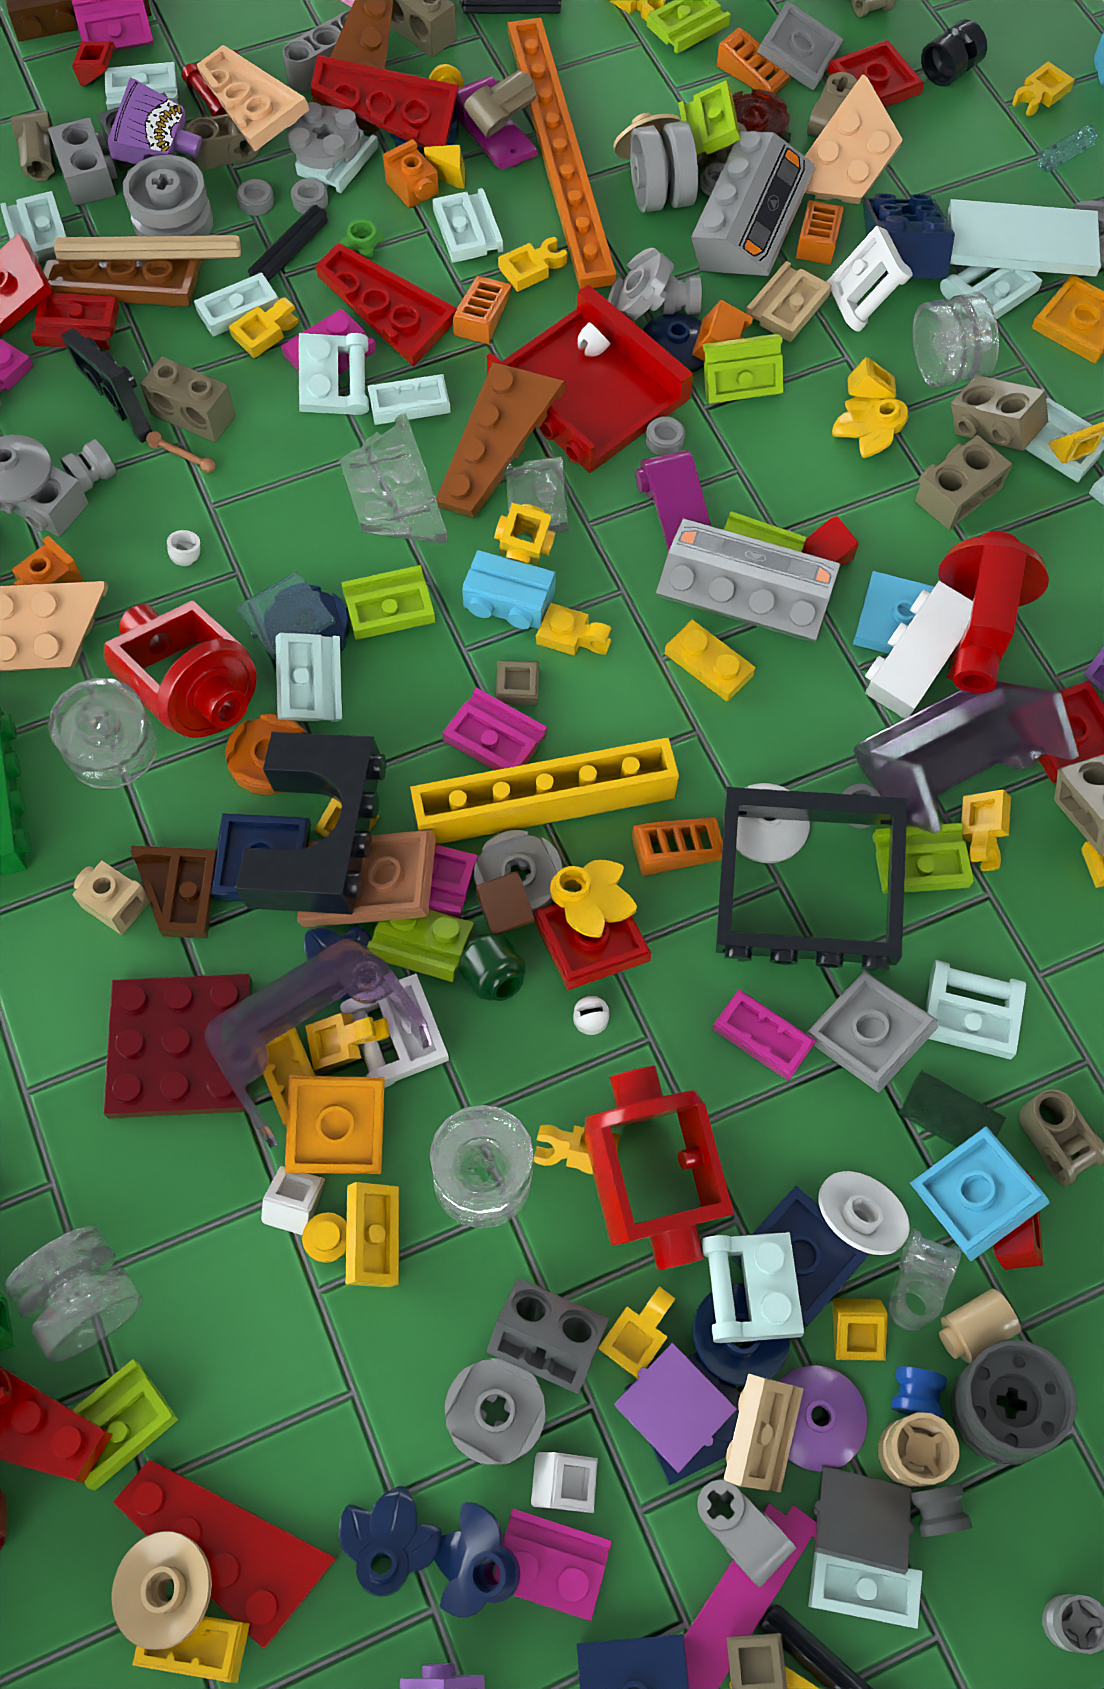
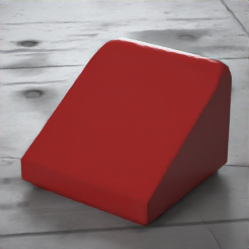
M81 42L72 64V68L81 86H86L106 71L115 48L114 42Z
M836 515L806 538L802 553L840 563L841 567L854 560L858 541Z

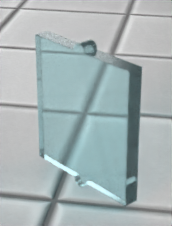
M298 572L293 573L236 607L239 615L249 626L251 637L253 639L258 638L273 659L276 658V635L279 633L315 635L335 623L333 616L320 601V593L318 591L313 592Z

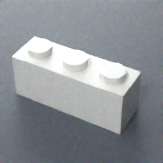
M938 581L931 593L923 589L910 609L916 615L909 626L902 622L887 643L893 649L886 660L878 656L865 675L867 679L871 680L865 694L908 720L960 642L970 620L973 601L941 581Z

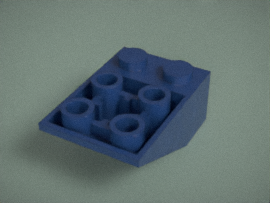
M888 193L875 194L874 198H864L863 208L866 237L876 226L886 229L902 261L911 269L913 273L911 278L945 279L948 277L955 233L935 199L926 194H913L910 196V199H896L895 195ZM886 270V272L880 278H885L888 274V271Z

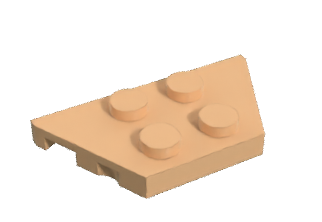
M863 74L805 155L815 166V171L805 193L814 194L815 199H839L845 203L860 204L902 144V137L870 81Z
M97 581L0 586V672L75 668L82 652L83 640L89 635L94 624V614L102 596H106L108 591V583Z

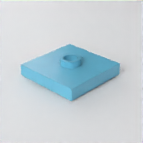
M872 571L853 645L890 654L893 647L887 643L901 622L909 626L916 615L910 611L914 602L923 589L931 593L934 586Z
M987 1126L910 1182L917 1194L970 1261L977 1258L1050 1203L1046 1195Z

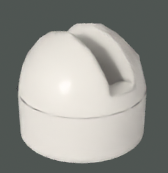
M590 322L581 330L578 336V348L580 350L585 349L584 354L590 357L600 355L611 344Z
M180 530L170 534L167 539V550L170 559L180 566L192 565L193 562L198 560L200 555L199 537L187 530Z
M588 995L576 1003L573 1011V1021L580 1032L587 1035H595L601 1033L608 1025L610 1011L604 1000L598 996ZM598 1007L602 1009V1011L588 1013L583 1016L580 1014V1011Z

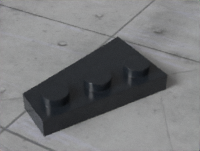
M72 328L63 333L61 337L76 368L100 396L105 394L113 406L114 412L122 421L128 418L136 438L141 443L145 442L147 434L152 432V429L133 391L137 384L127 367H119L108 351L101 352L91 337L86 339L76 329Z

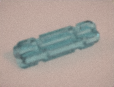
M1086 125L1039 153V159L1036 161L1037 166L1041 167L1044 172H1049L1058 167V165L1070 160L1095 145L1096 138L1098 137L1097 130H1093L1091 125Z

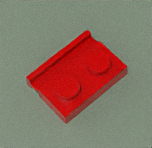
M51 293L38 304L34 320L36 327L35 331L31 333L35 346L67 348L61 335L74 328L86 339L91 337L100 350L110 351V337H113L119 311L117 299L113 296Z

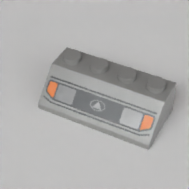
M740 131L741 140L735 142L691 239L700 271L769 276L813 176L815 166L814 163L775 133Z
M683 519L668 552L656 594L659 598L816 643L840 563Z

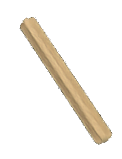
M237 235L57 237L54 241V252L56 258L60 261L232 259L241 257L242 251L241 241Z

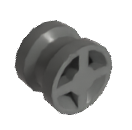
M962 1484L911 1493L913 1504L920 1509L922 1522L919 1525L922 1538L973 1528L970 1516L964 1513L962 1509L961 1499L964 1496Z

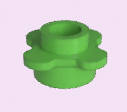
M359 219L348 225L347 236L341 239V244L367 258L374 254L376 245L384 241V234L381 230H376L375 225L371 221Z

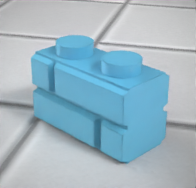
M477 550L471 564V569L463 584V607L480 618H489L492 615L506 619L512 626L519 629H528L529 627L539 629L555 595L556 572Z

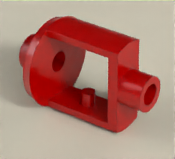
M1003 531L987 532L980 537L958 543L949 550L938 569L939 580L973 601L968 625L960 642L950 655L946 677L952 680L957 688L968 693L983 694L995 689L1000 661L1014 635L1018 607L1029 604L1041 597L1049 583V576L1043 558L1034 549L1019 542L1014 535Z
M192 600L163 615H159L149 605L140 604L130 608L123 615L119 624L121 635L105 642L104 656L106 664L111 673L166 728L186 737L202 738L232 727L243 718L256 687L257 675L254 663L247 649ZM197 642L201 643L184 653L171 666L161 685L144 670Z
M656 1066L634 1069L609 1077L617 1108L586 1117L584 1138L610 1244L617 1245L649 1237L657 1270L673 1268L705 1259L696 1224L733 1215L734 1212L704 1101L697 1093V1090L663 1096ZM677 1113L686 1146L685 1150H681L677 1154L678 1163L683 1170L692 1169L701 1206L634 1223L611 1129Z

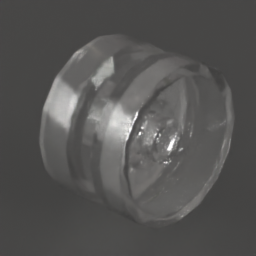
M979 291L953 296L950 301L944 298L921 303L917 308L913 321L912 336L914 355L919 372L931 388L957 384L960 379L970 381L976 375L989 377L994 371L998 359L999 336L993 308L983 294Z
M93 678L83 681L61 694L51 709L48 727L52 742L62 755L68 769L82 783L93 788L115 789L131 784L147 772L156 757L158 740L154 726L146 713L141 698L129 685L115 679Z

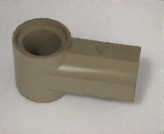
M517 70L492 88L488 85L479 88L466 100L463 107L486 138L498 132L512 115L535 100L537 93L534 81L527 72L523 73Z
M42 111L12 115V127L19 148L20 164L24 176L32 178L35 182L48 181L49 176L55 172L52 150L53 142L48 131L49 127H53L49 112Z

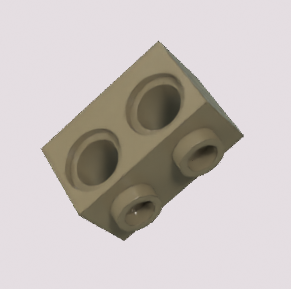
M393 0L390 28L431 57H434L456 41L455 4L449 0Z
M160 357L140 383L151 415L214 443L217 442L236 416L227 384L165 357Z
M976 375L951 402L956 435L972 439L979 435L986 442L1021 451L1031 443L1048 423L1045 390Z
M976 435L965 445L962 443L957 444L938 466L932 464L922 473L918 480V483L921 485L915 502L950 530L1002 489L1012 463L979 435Z
M1100 755L1059 768L1054 801L1099 855L1104 854V755Z

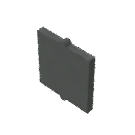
M823 1466L820 1475L819 1499L813 1506V1512L817 1515L814 1552L905 1575L908 1571L909 1538L915 1531L914 1526L910 1524L911 1488Z

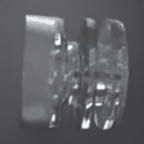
M487 1105L466 1107L446 1118L436 1131L430 1150L436 1199L444 1212L461 1225L479 1229L502 1225L519 1213L529 1197L534 1161L530 1135L519 1119L506 1110ZM482 1167L486 1174L490 1173V1179L482 1181L479 1175H475V1169Z
M96 1226L81 1227L47 1243L15 1268L5 1282L4 1289L11 1300L18 1302L17 1311L20 1316L26 1319L39 1317L32 1325L31 1334L47 1360L53 1363L78 1355L105 1339L129 1320L139 1309L143 1301V1296L127 1271L122 1268L109 1270L115 1262L116 1254L109 1246H105L106 1238Z

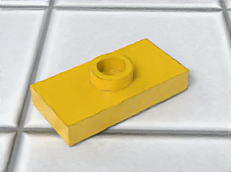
M294 1023L250 1041L285 1128H287L289 1075L315 1076Z
M204 1616L195 1631L187 1639L173 1647L151 1650L137 1646L132 1665L229 1683H238L250 1623Z

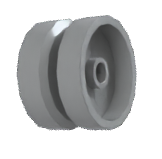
M686 121L665 124L661 135L654 125L634 128L630 140V165L634 194L641 213L662 210L666 199L672 208L693 206L697 199L698 165L694 138L689 124Z
M170 154L157 155L138 162L128 171L123 181V194L127 208L131 213V221L137 236H200L210 234L213 228V214L209 199L207 198L204 176L195 163L185 157Z

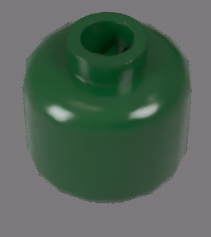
M492 933L475 936L466 944L459 959V971L480 999L504 1001L511 998L521 989L526 973V963L504 935Z

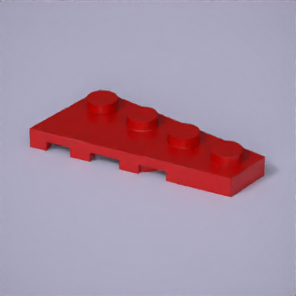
M318 55L310 86L313 97L337 108L352 110L356 117L407 141L413 139L422 148L447 145L458 97V85Z
M337 243L316 265L317 276L413 367L453 325L456 307L340 243Z
M0 1365L1 1369L8 1375L13 1387V1398L0 1406V1460L84 1483L111 1439L112 1434Z
M149 1460L112 1502L146 1536L158 1532H176L195 1541L204 1552L209 1563L212 1579L210 1598L234 1621L250 1623L248 1635L263 1649L269 1646L338 1559L153 1460Z

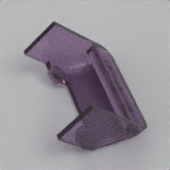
M997 681L995 689L988 693L974 694L961 690L871 736L854 747L859 767L878 793L884 797L907 798V824L934 834L942 830L936 814L938 803L935 796L997 763L1012 766L1013 769H1024L1034 765L1038 761L1037 758L1044 754L1070 760L1079 757L1061 693Z
M343 939L336 942L216 1016L205 1030L204 1040L208 1050L270 1149L277 1145L278 1142L244 1088L260 1077L265 1071L269 1059L268 1051L265 1047L266 1044L344 995L349 994L352 999L363 1004L376 1003L388 997L423 1050L431 1045L425 1018L387 963L359 940Z

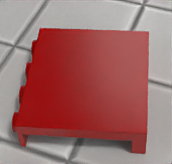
M589 284L577 292V309L509 357L500 361L492 353L487 355V374L492 362L565 382L566 391L560 399L556 398L547 410L548 416L539 427V430L546 439L556 442L573 463H579L589 473L644 434L651 421L659 417L668 416L687 402L691 395L693 373ZM589 322L611 343L603 353L593 357L586 356L584 354L585 349L580 350L578 348V336Z

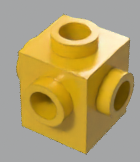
M512 502L508 517L501 515L496 528L494 539L500 540L499 554L506 555L505 558L538 566L541 554L549 556L556 532L549 530L552 515L545 513L543 509L534 505H519ZM527 535L532 539V543L518 539V537Z

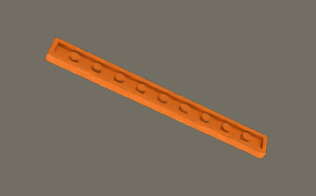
M534 18L508 22V36L517 68L523 73L527 72L534 81L537 96L528 107L579 289L581 290L588 284L592 288L611 286L616 281V271L542 19Z

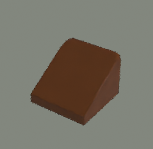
M512 872L476 886L477 900L491 934H503L535 922L519 872Z

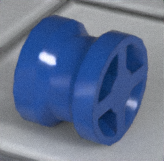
M896 1367L895 1378L899 1383L898 1394L892 1398L891 1409L908 1416L915 1413H932L942 1418L943 1408L939 1404L940 1392L946 1389L947 1377L920 1368Z

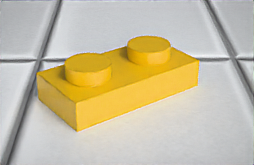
M693 619L665 646V655L726 702L754 676L755 666Z
M355 1182L347 1186L346 1285L374 1287L399 1285V1186Z

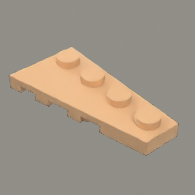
M222 45L196 64L202 78L254 151H257L287 127L295 124L301 116L310 110L305 97L225 45Z

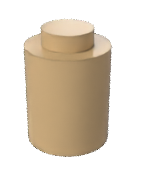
M991 1288L941 1319L943 1330L939 1332V1337L945 1349L954 1359L961 1357L967 1363H971L984 1349L1018 1335L1021 1332V1326L1009 1302L999 1291Z

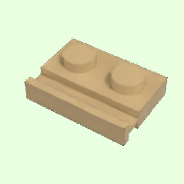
M786 261L747 306L746 314L760 321L759 326L774 334H779L783 339L791 342L829 297L832 285L801 268L796 271L790 267L791 263Z
M748 1374L746 1385L739 1397V1415L734 1437L726 1453L725 1481L742 1487L772 1490L781 1493L804 1388Z

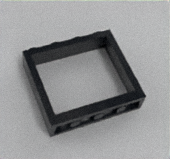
M726 787L716 953H725V958L738 959L740 962L751 961L752 955L769 956L771 963L781 965L797 964L798 959L816 960V966L824 968L843 967V962L862 963V969L874 971L875 969L889 970V965L896 966L902 958L907 798ZM738 817L890 826L886 943L731 932Z

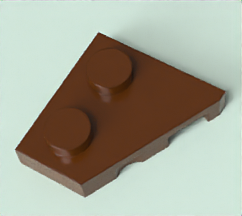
M131 846L132 857L137 865L145 893L152 906V912L162 936L208 939L213 898L210 893L217 850Z

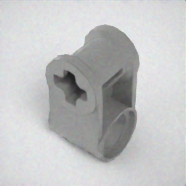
M725 1480L711 1481L701 1490L698 1496L697 1507L703 1522L723 1544L728 1555L760 1588L796 1550L795 1545L734 1484ZM719 1498L724 1503L728 1502L731 1498L733 1499L730 1506L734 1515L727 1520L722 1515L712 1519L716 1514L712 1505L716 1499Z

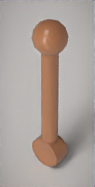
M152 431L146 436L149 447H162L199 465L205 473H211L216 468L213 459H203L163 440L161 434L157 431Z

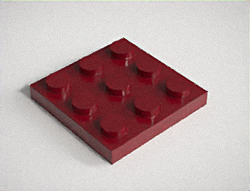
M232 974L112 980L104 1115L111 1119L249 1112L252 979L250 975Z

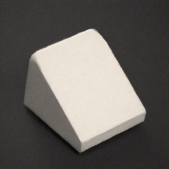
M280 1166L263 1198L262 1222L266 1225L302 1235L306 1224L314 1216L325 1185V1178L308 1173H285V1166Z
M538 1452L535 1457L531 1505L539 1508L594 1513L598 1458L556 1452Z

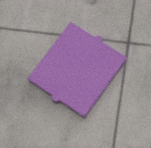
M672 1343L648 1369L641 1368L638 1371L639 1378L619 1398L614 1406L679 1473L703 1446L709 1447L713 1444L712 1436L737 1409Z

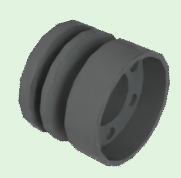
M1005 1340L984 1349L956 1378L950 1396L952 1421L961 1439L978 1456L996 1464L1019 1465L1056 1447L1071 1431L1077 1411L1075 1386L1064 1365L1047 1349L1028 1341ZM1004 1396L1008 1397V1405L1017 1411L1009 1418L1005 1417V1408L997 1405V1402Z

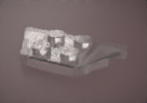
M406 413L401 414L395 418L396 425L382 436L376 432L365 441L362 447L352 450L340 459L341 470L360 530L365 533L446 543L448 542L447 530Z

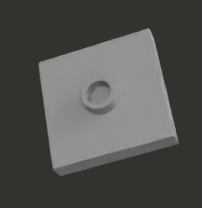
M787 0L759 46L757 53L814 91L828 68L829 61H832L844 39Z
M863 971L805 1034L816 1041L814 1047L879 1093L937 1030L938 1021L881 981Z

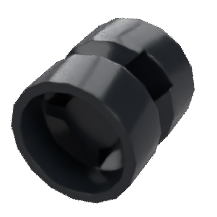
M963 19L929 42L923 48L921 54V65L928 79L937 86H948L966 71L980 63L987 52V39L984 31L974 21Z

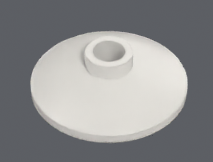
M768 783L745 787L790 791L782 786ZM738 817L736 851L742 856L759 863L785 861L797 854L804 846L810 830V821L782 819L767 821L764 818Z
M853 1171L834 1173L822 1184L818 1197L821 1213L830 1228L846 1243L866 1253L886 1255L899 1250L906 1242L910 1231L907 1213L899 1199L885 1185L870 1176Z

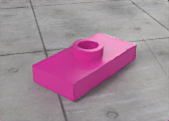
M740 989L712 1027L715 1032L787 1081H790L816 1042Z

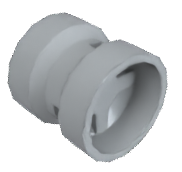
M669 276L668 282L663 289L667 295L661 305L662 315H674L677 311H681L682 308H684L688 315L700 314L702 299L701 277L688 276L682 282V280H677L674 276Z
M96 439L85 444L83 451L77 454L69 453L60 458L65 472L79 480L84 493L92 489L94 482L97 480H107L117 474L110 457Z
M1060 1594L1052 1597L1046 1603L1042 1613V1626L1046 1636L1053 1645L1064 1651L1082 1654H1093L1104 1648V1607L1100 1602L1090 1596Z

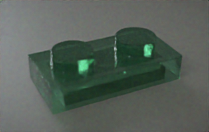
M923 1070L916 1077L897 1113L955 1147H959L985 1126L997 1137L1006 1119L1003 1115Z

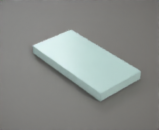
M951 199L948 223L955 233L950 264L1097 276L1101 268L1098 211Z

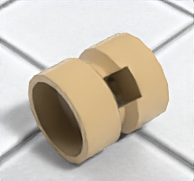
M915 1413L891 1422L882 1431L878 1442V1459L883 1471L894 1482L906 1487H923L946 1480L955 1471L960 1458L959 1442L954 1430L944 1419L932 1413Z

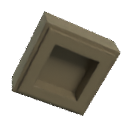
M497 661L496 699L510 705H538L539 662Z
M781 1633L727 1637L732 1689H788Z

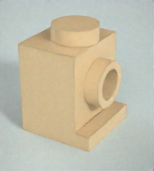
M102 860L95 868L91 866L84 868L74 882L76 890L72 895L81 908L120 935L126 932L150 903L141 884L135 880H130Z

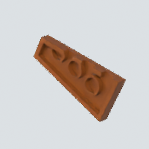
M355 0L330 58L385 69L393 0ZM315 97L311 100V102H316L321 106H332ZM356 117L359 129L376 133L377 126Z
M204 259L109 260L108 262H99V260H48L43 272L53 290L52 293L116 297L117 302L190 307Z
M492 362L435 500L438 507L475 518L504 478L502 473L513 458L516 460L524 450V442L534 428H539L548 416L547 410L556 398L560 399L566 391L565 382Z

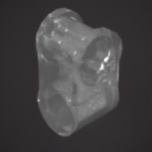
M912 1229L901 1254L899 1272L889 1300V1313L897 1326L908 1331L921 1330L940 1315L961 1257V1248L953 1244L950 1247H946L922 1237L920 1230ZM912 1293L921 1297L926 1307L925 1315H916L908 1308L906 1294Z

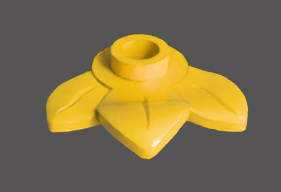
M855 396L845 401V407L848 412L843 413L837 418L832 428V436L859 438V449L862 458L873 456L889 447L893 442L894 435L904 428L908 419L907 406L904 402L895 398L881 400Z
M594 860L583 868L577 866L565 867L553 877L550 884L551 897L557 905L565 908L566 920L573 929L589 937H601L605 921L609 923L622 921L636 912L637 905L622 888L616 885L623 874V865L609 860ZM569 888H574V889H577L578 891H577V892H569V891H566V890L569 889Z

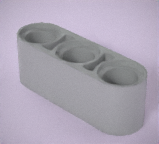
M350 10L337 15L284 46L283 58L287 82L292 89L298 91L310 90L318 55L331 56Z

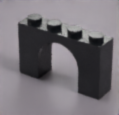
M271 732L263 771L274 792L326 795L341 803V814L336 826L329 835L310 847L298 850L245 848L235 888L247 908L352 915L355 899L361 898L363 894L364 875L361 868L363 858H368L371 853L372 838L369 826L371 819H376L379 811V796L376 790L378 780H384L386 757L384 754H380L374 736Z

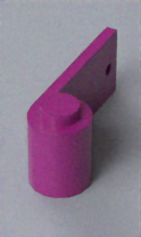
M488 76L458 88L456 101L458 121L499 170L510 166L517 167L518 163L535 157L538 154L537 148L514 122L509 119L498 132L486 138L463 107L466 100L479 88L486 85L492 88L500 82L496 81L492 76Z
M685 450L641 460L640 469L635 470L636 485L640 493L645 492L648 499L654 498L668 552L683 519L711 526L697 470L690 451Z

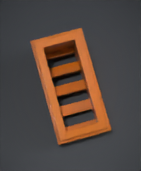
M738 27L720 43L716 66L770 99L791 81L792 76L757 53L760 44L750 34ZM768 75L772 76L768 81L765 79Z
M808 201L796 259L831 265L844 206Z
M477 276L453 317L454 336L490 344L511 294L512 284ZM479 297L491 299V300H494V301L482 299V298H479Z
M716 817L652 822L633 826L631 838L642 876L722 860L723 840ZM707 831L711 849H703L699 833ZM683 836H691L694 850L687 851ZM667 839H675L678 852H670ZM658 841L661 853L654 854L651 843Z

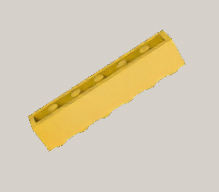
M662 738L410 786L418 831L431 830L436 836L435 845L675 799L679 774L669 738Z

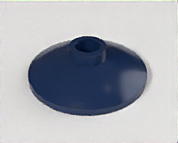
M675 313L674 315L656 317L644 327L643 331L692 373L704 367L705 361L692 355L702 321L690 315Z
M731 1284L736 1321L749 1322L744 1284ZM709 1293L702 1300L693 1320V1339L698 1355L713 1374L728 1383L745 1386L748 1374L770 1379L782 1368L788 1356L790 1338L744 1341L742 1347H737L732 1342L715 1343L712 1334V1325L716 1323L713 1293Z

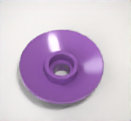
M804 1366L786 1374L779 1382L804 1388L788 1461L800 1468L821 1472L823 1466L837 1469L848 1463L860 1450L867 1432L866 1407L855 1385L840 1372L825 1366ZM819 1406L827 1411L829 1419L825 1426H818L813 1422L811 1412L814 1407Z

